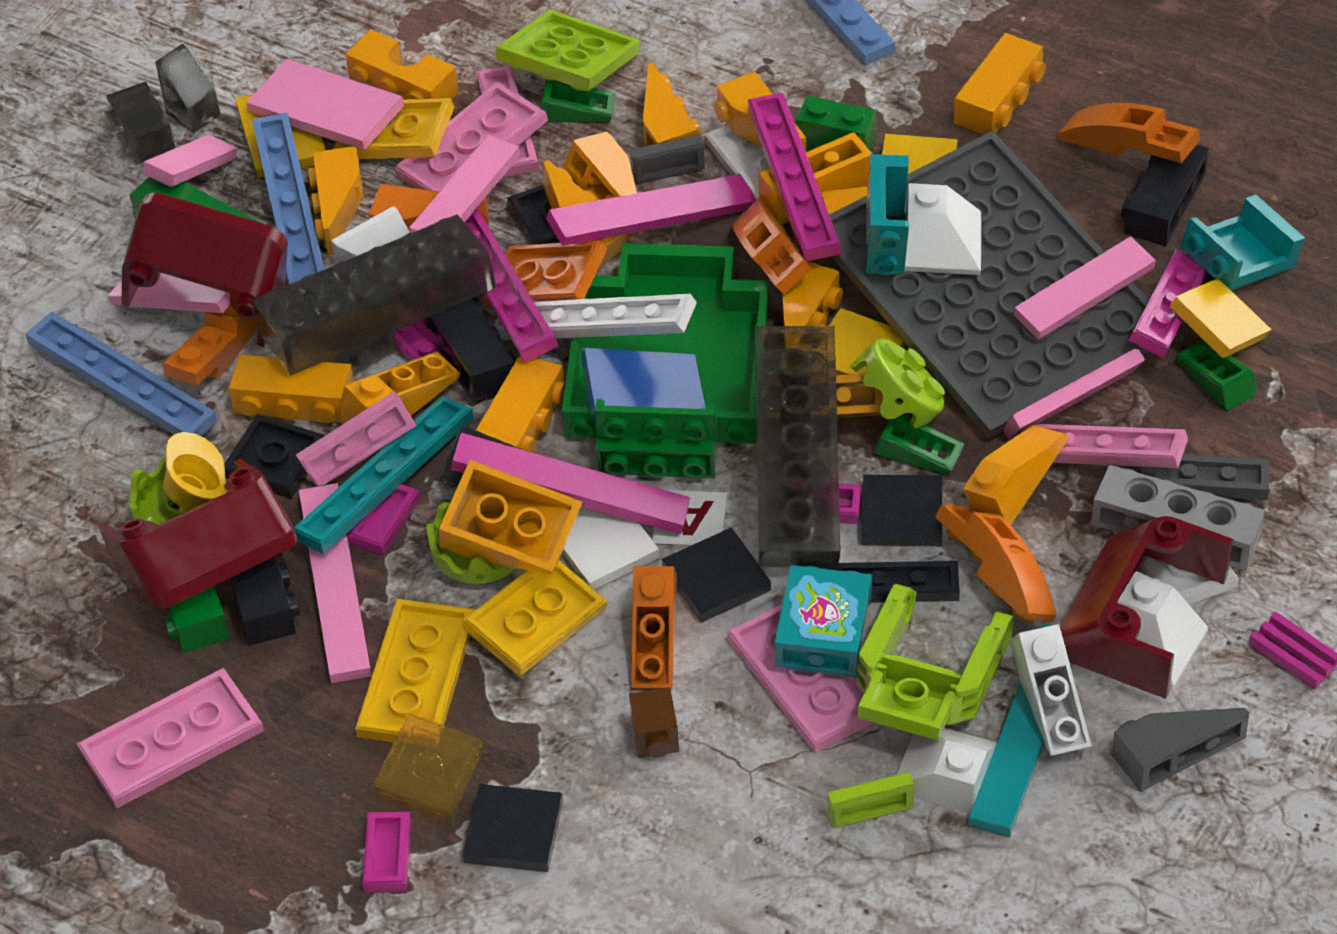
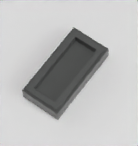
M701 135L630 150L631 171L634 183L639 184L705 169L704 144Z

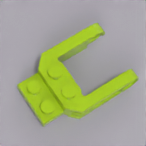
M894 584L859 652L860 663L858 665L857 685L864 695L858 705L857 718L938 741L946 724L952 725L977 716L1009 645L1014 625V616L998 611L994 612L990 626L985 625L963 674L959 675L953 670L893 655L909 624L916 601V591L910 587Z

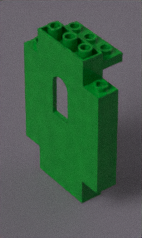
M622 243L618 276L595 275L584 299L691 294L697 302L684 333L572 338L562 405L564 437L597 438L596 456L598 471L614 476L715 478L718 443L757 444L769 317V281L734 280L735 256L733 246ZM584 348L695 354L706 409L605 406L604 399H596V418H592L581 359Z

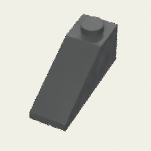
M1245 708L1150 713L1138 720H1129L1114 731L1112 757L1140 792L1245 739L1250 713Z

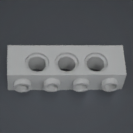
M1109 464L1094 498L1092 525L1120 533L1158 517H1174L1232 538L1233 544L1229 566L1247 571L1262 534L1265 510L1253 507L1247 503L1236 502L1209 492L1195 490L1168 480H1161L1137 473L1131 469H1123Z

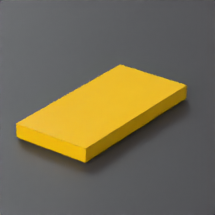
M396 599L355 728L358 738L438 748L471 637L463 629V619L474 612L475 609Z

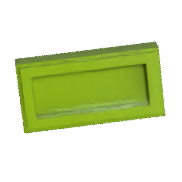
M910 772L827 792V816L831 827L838 828L912 809L914 783Z

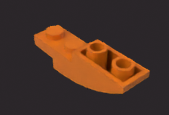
M1107 103L1084 108L1077 111L1057 133L1058 140L1119 157L1128 148L1179 163L1184 161L1200 141L1199 129L1167 121L1165 109L1134 103Z
M760 198L732 223L735 234L748 254L761 266L773 284L783 294L793 285L797 284L812 269L790 240L789 234Z
M231 304L224 313L204 312L205 324L163 363L164 375L196 387L207 376L218 379L250 340L258 327V321L240 317Z
M942 504L935 518L947 528L946 533L950 537L963 542L971 550V556L982 563L976 575L988 585L987 590L996 598L1004 600L1013 608V615L1024 622H1053L1056 612L1044 575L1028 546L1015 529L1001 515L975 512L967 506Z

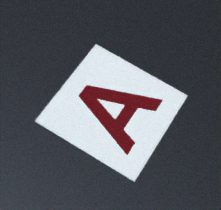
M666 490L690 497L685 523L681 534L654 527L652 540L655 544L693 545L722 532L727 492Z

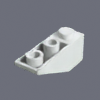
M1059 624L1018 633L1010 641L1021 685L1049 755L1054 756L1091 747V741Z

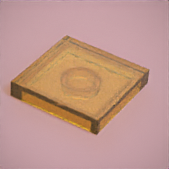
M408 713L373 787L379 793L451 819L486 747L485 742L482 739Z

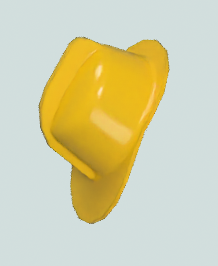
M181 432L174 434L167 441L166 445L167 469L163 481V490L171 501L179 505L180 514H183L226 493L224 488L225 466L222 455L207 439L194 433Z

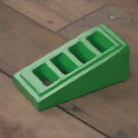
M545 80L539 108L546 112L548 121L611 122L615 93L594 88L590 91H578L571 88L568 84L556 80ZM595 104H602V108L595 107Z
M1204 340L1175 355L1179 365L1226 410H1231L1256 394L1254 371L1231 355L1221 358ZM1207 356L1210 357V358L1206 359L1205 361H1203V362H1201V363H1198V361H1200V360L1206 358Z
M905 415L889 419L874 450L875 454L890 460L950 475L964 443L926 425L914 428L910 422L911 418ZM910 441L915 442V443H917V445L915 446V445H913V444H911V443H909V442H910ZM925 445L933 447L931 452L924 450ZM940 450L948 451L945 459L938 456Z

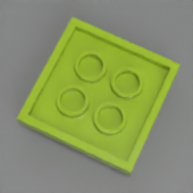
M550 9L498 45L496 48V60L507 63L514 69H525L539 74L543 79L556 80L568 84L574 90L590 91L639 54L641 40Z

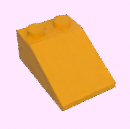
M469 460L439 527V547L470 559L483 557L491 564L552 575L583 502Z

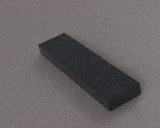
M958 561L796 563V566H814L820 569L845 572L856 571L862 574H871V603H885L894 584L910 587L916 591L915 602L959 601Z

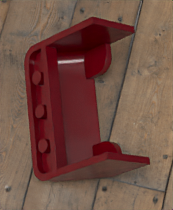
M149 193L144 197L138 209L122 264L121 305L129 307L138 287L154 286L160 277V273L230 293V304L235 312L244 319L258 321L257 345L265 347L284 305L287 238L279 229L267 224L165 194Z
M241 458L233 461L236 471L229 475V480L224 485L225 494L158 526L152 522H144L140 518L126 522L118 532L107 523L98 525L120 581L151 607L156 609L167 608L293 547L298 541L293 525L261 471Z
M1170 516L1155 518L1111 536L1104 545L1060 627L1069 662L1166 699L1170 689L1174 653L1137 640L1141 630L1140 616L1133 609L1117 603L1118 599L1134 573L1141 571L1147 557L1224 585L1228 576L1233 539Z

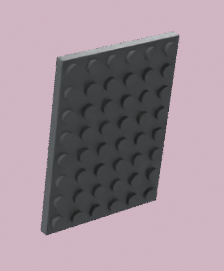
M993 131L909 173L904 216L886 215L888 220H905L909 183L947 185L981 211L980 275L904 271V274L891 275L866 273L867 195L830 214L841 245V254L831 256V258L909 348L920 354L928 370L988 439L1003 432L1007 420L1013 414L1133 349H1139L1142 355L1148 352V350L1129 341L1149 302V299L1133 282L1039 340L1014 316V309L1017 305L1098 257L1104 251Z

